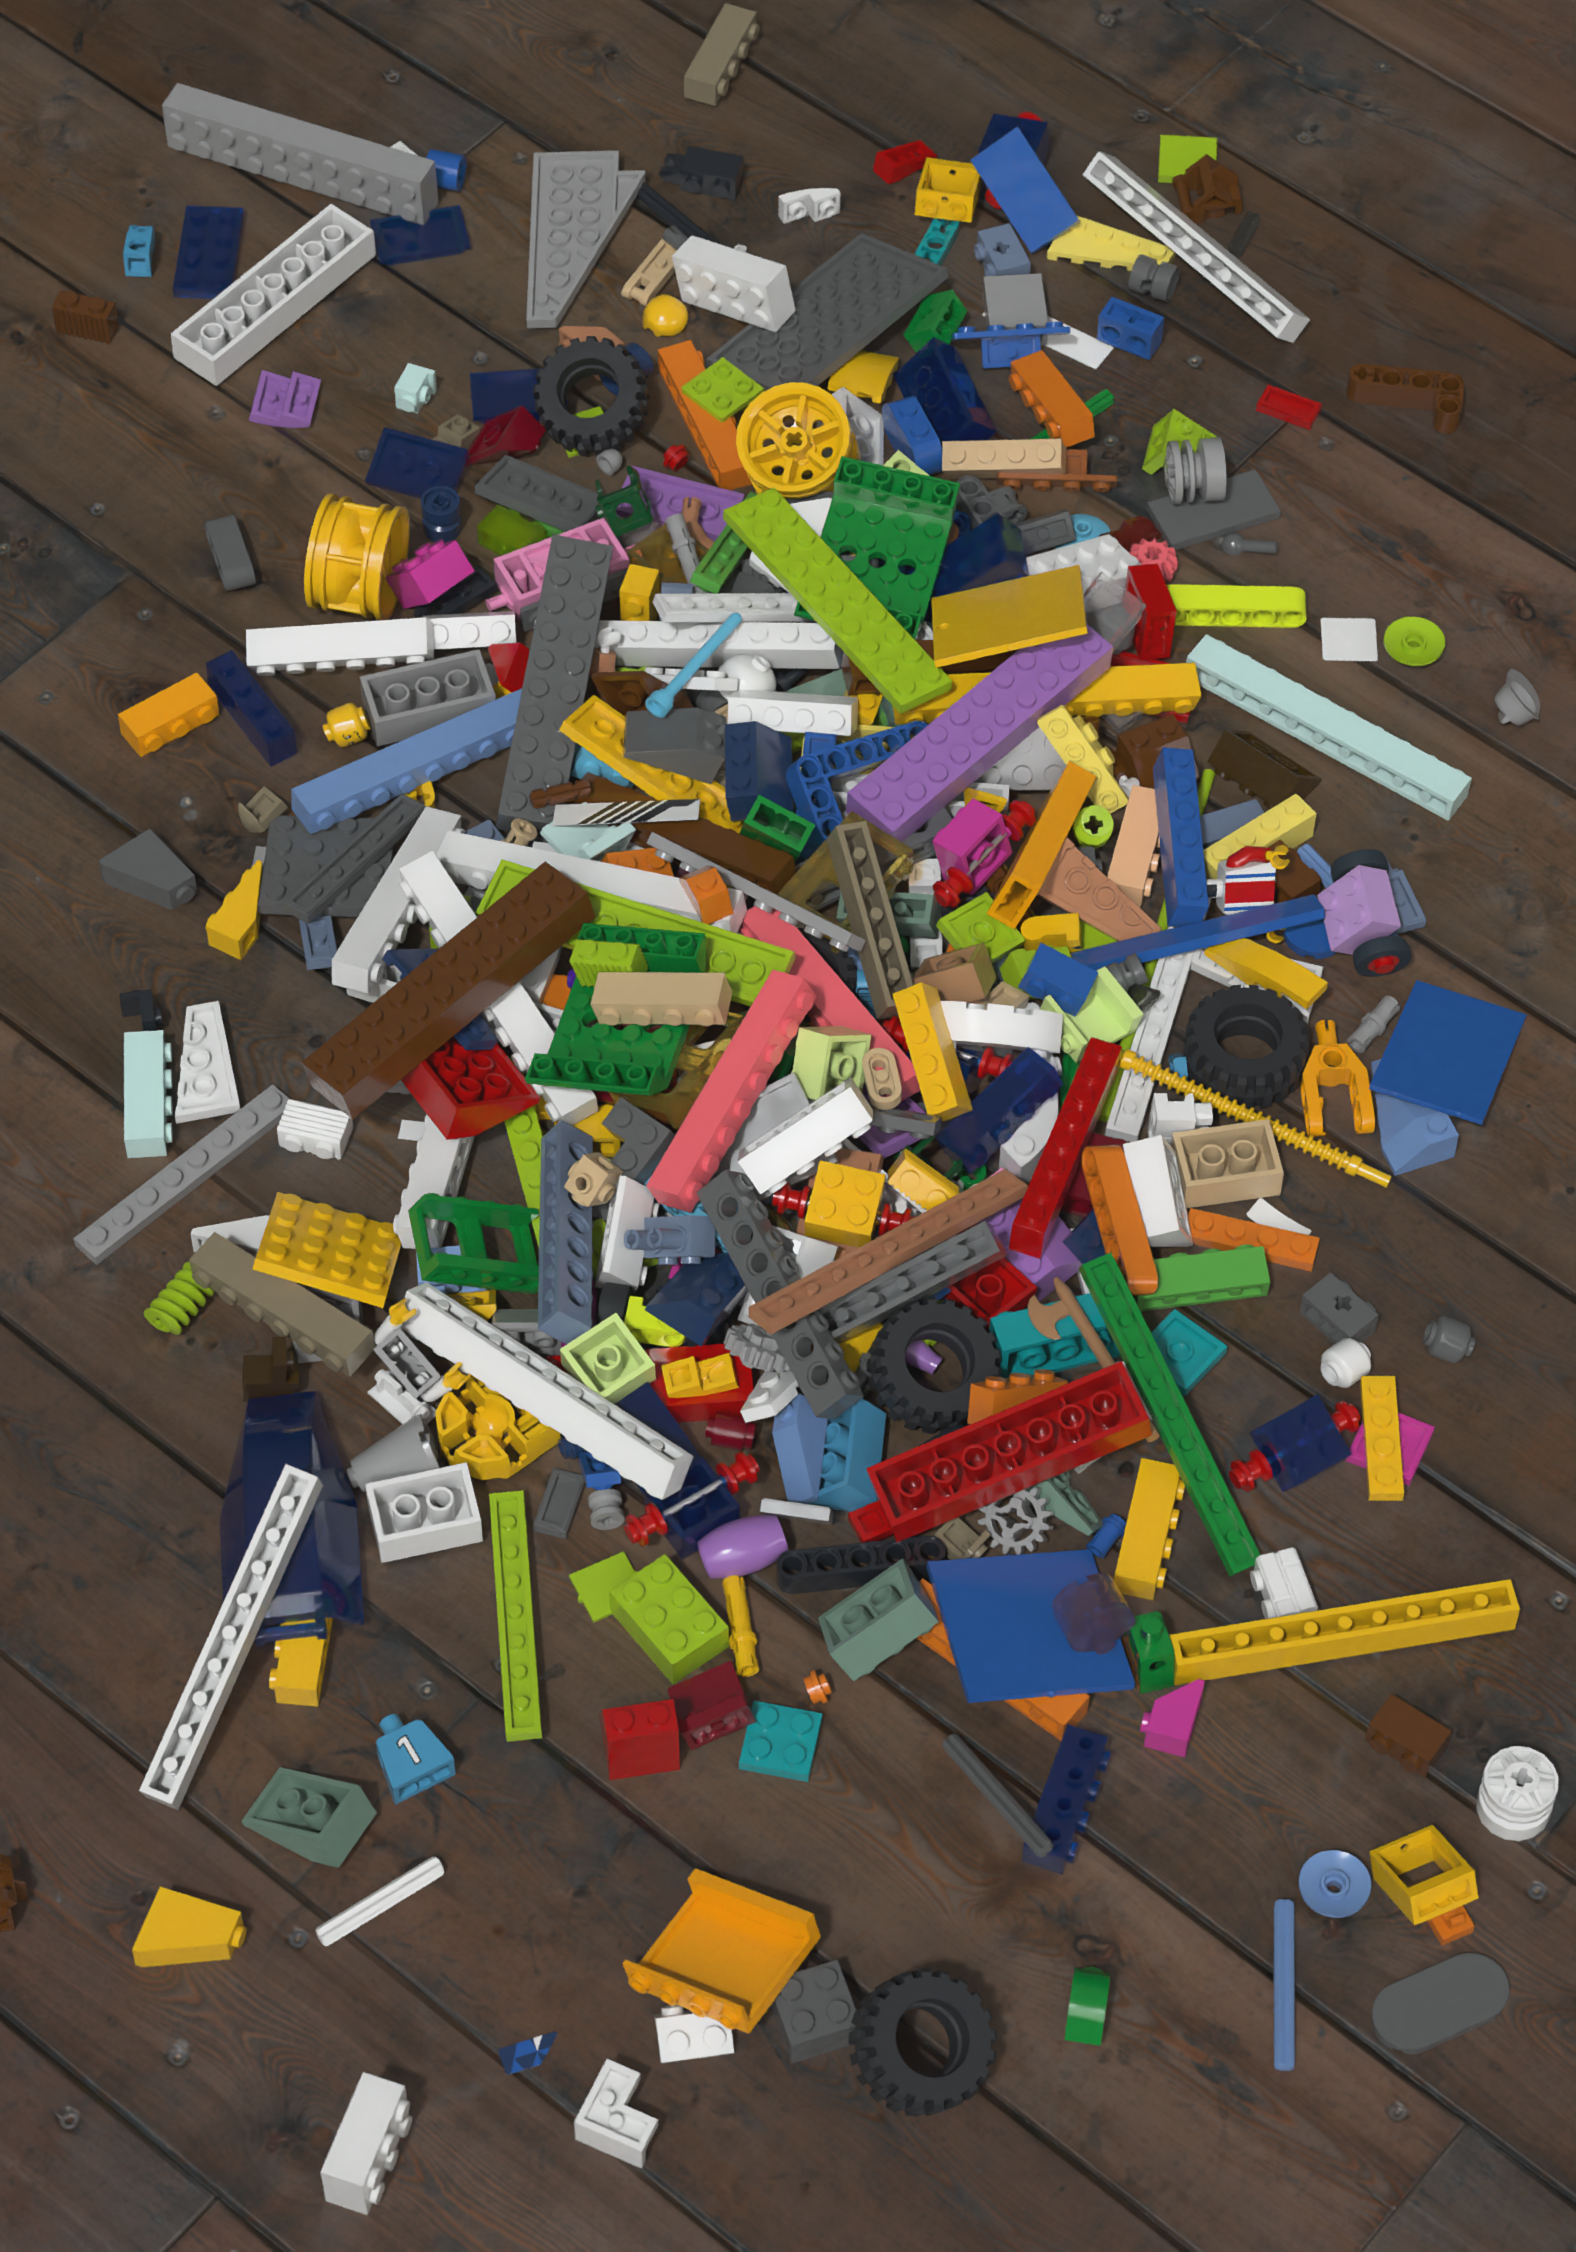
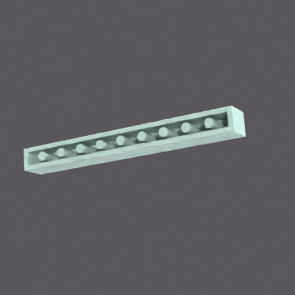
M1206 634L1187 656L1186 663H1195L1198 681L1201 687L1447 821L1450 820L1467 798L1472 778L1461 770L1455 769L1438 760L1435 756L1419 750L1409 742L1395 737L1384 731L1381 727L1371 724L1355 713L1347 711L1329 699L1310 691L1302 684L1286 678L1276 670L1268 668L1253 660L1250 656L1227 646L1224 642Z

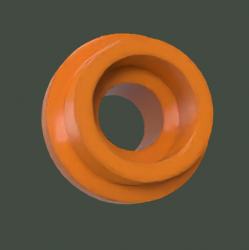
M816 1670L810 1671V1675L803 1678L813 1704L821 1701L823 1704L829 1702L827 1695L832 1693L826 1675L824 1673L818 1675Z

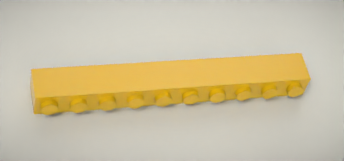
M1195 663L1110 667L1065 705V708L1071 716L1086 715L1095 717L1103 714L1127 716L1132 713L1142 712L1148 715H1155L1163 711L1187 713L1194 710L1201 698ZM991 672L947 674L952 680L951 690L902 714L893 707L895 724L901 725L913 721L933 722Z
M1511 1579L1171 1634L1169 1638L1175 1654L1174 1685L1191 1683L1197 1679L1205 1681L1515 1630L1520 1608Z

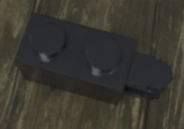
M688 146L685 155L667 154L663 161L665 166H662L659 172L661 179L664 181L680 184L681 191L736 200L744 178V156Z

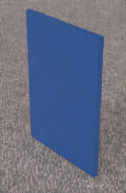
M1416 980L1369 1089L1482 1125L1527 1014Z

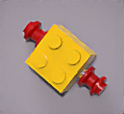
M821 1160L811 1196V1186H805L802 1191L791 1189L790 1182L786 1181L787 1183L782 1188L774 1192L772 1206L778 1207L777 1214H783L786 1209L797 1211L798 1218L804 1219L806 1214L804 1236L858 1248L872 1241L876 1225H880L879 1236L916 1217L911 1216V1208H906L903 1213L893 1212L891 1204L885 1203L883 1214L879 1211L885 1189V1174Z

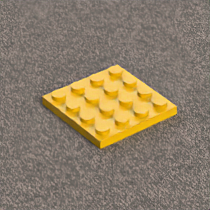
M277 1192L252 1270L383 1308L401 1242L398 1234L394 1233L392 1223L377 1222L367 1219L358 1213H347L334 1209L325 1203L317 1204L303 1200L295 1194Z

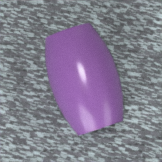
M754 1515L733 1520L715 1528L697 1542L709 1579H725L734 1575L740 1577L751 1574L773 1564L783 1552L788 1551L786 1539L776 1515Z

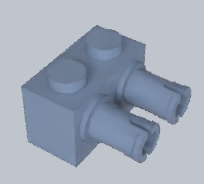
M686 1215L644 1218V1230H627L624 1235V1245L627 1249L644 1250V1258L658 1259V1265H678V1259H681V1264H701V1258L715 1257V1227L709 1216Z

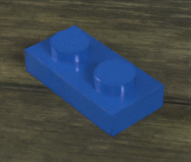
M588 1451L578 1453L579 1467L587 1488L592 1487L595 1490H606L612 1488L613 1484H621V1475L616 1469L605 1462L596 1460Z

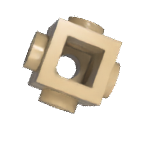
M599 1152L583 1154L581 1159L576 1161L569 1169V1179L564 1188L572 1193V1199L582 1206L589 1207L605 1204L615 1194L616 1188L614 1186L623 1171Z

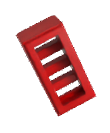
M921 140L877 152L873 171L888 185L893 184L923 168L926 158L937 159V154Z

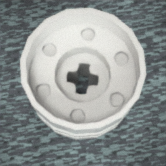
M1513 1746L1501 1749L1490 1758L1483 1772L1477 1795L1476 1810L1481 1823L1491 1833L1505 1840L1522 1841L1533 1838L1544 1830L1552 1813L1553 1804L1558 1792L1559 1778L1554 1765L1544 1754L1529 1747Z

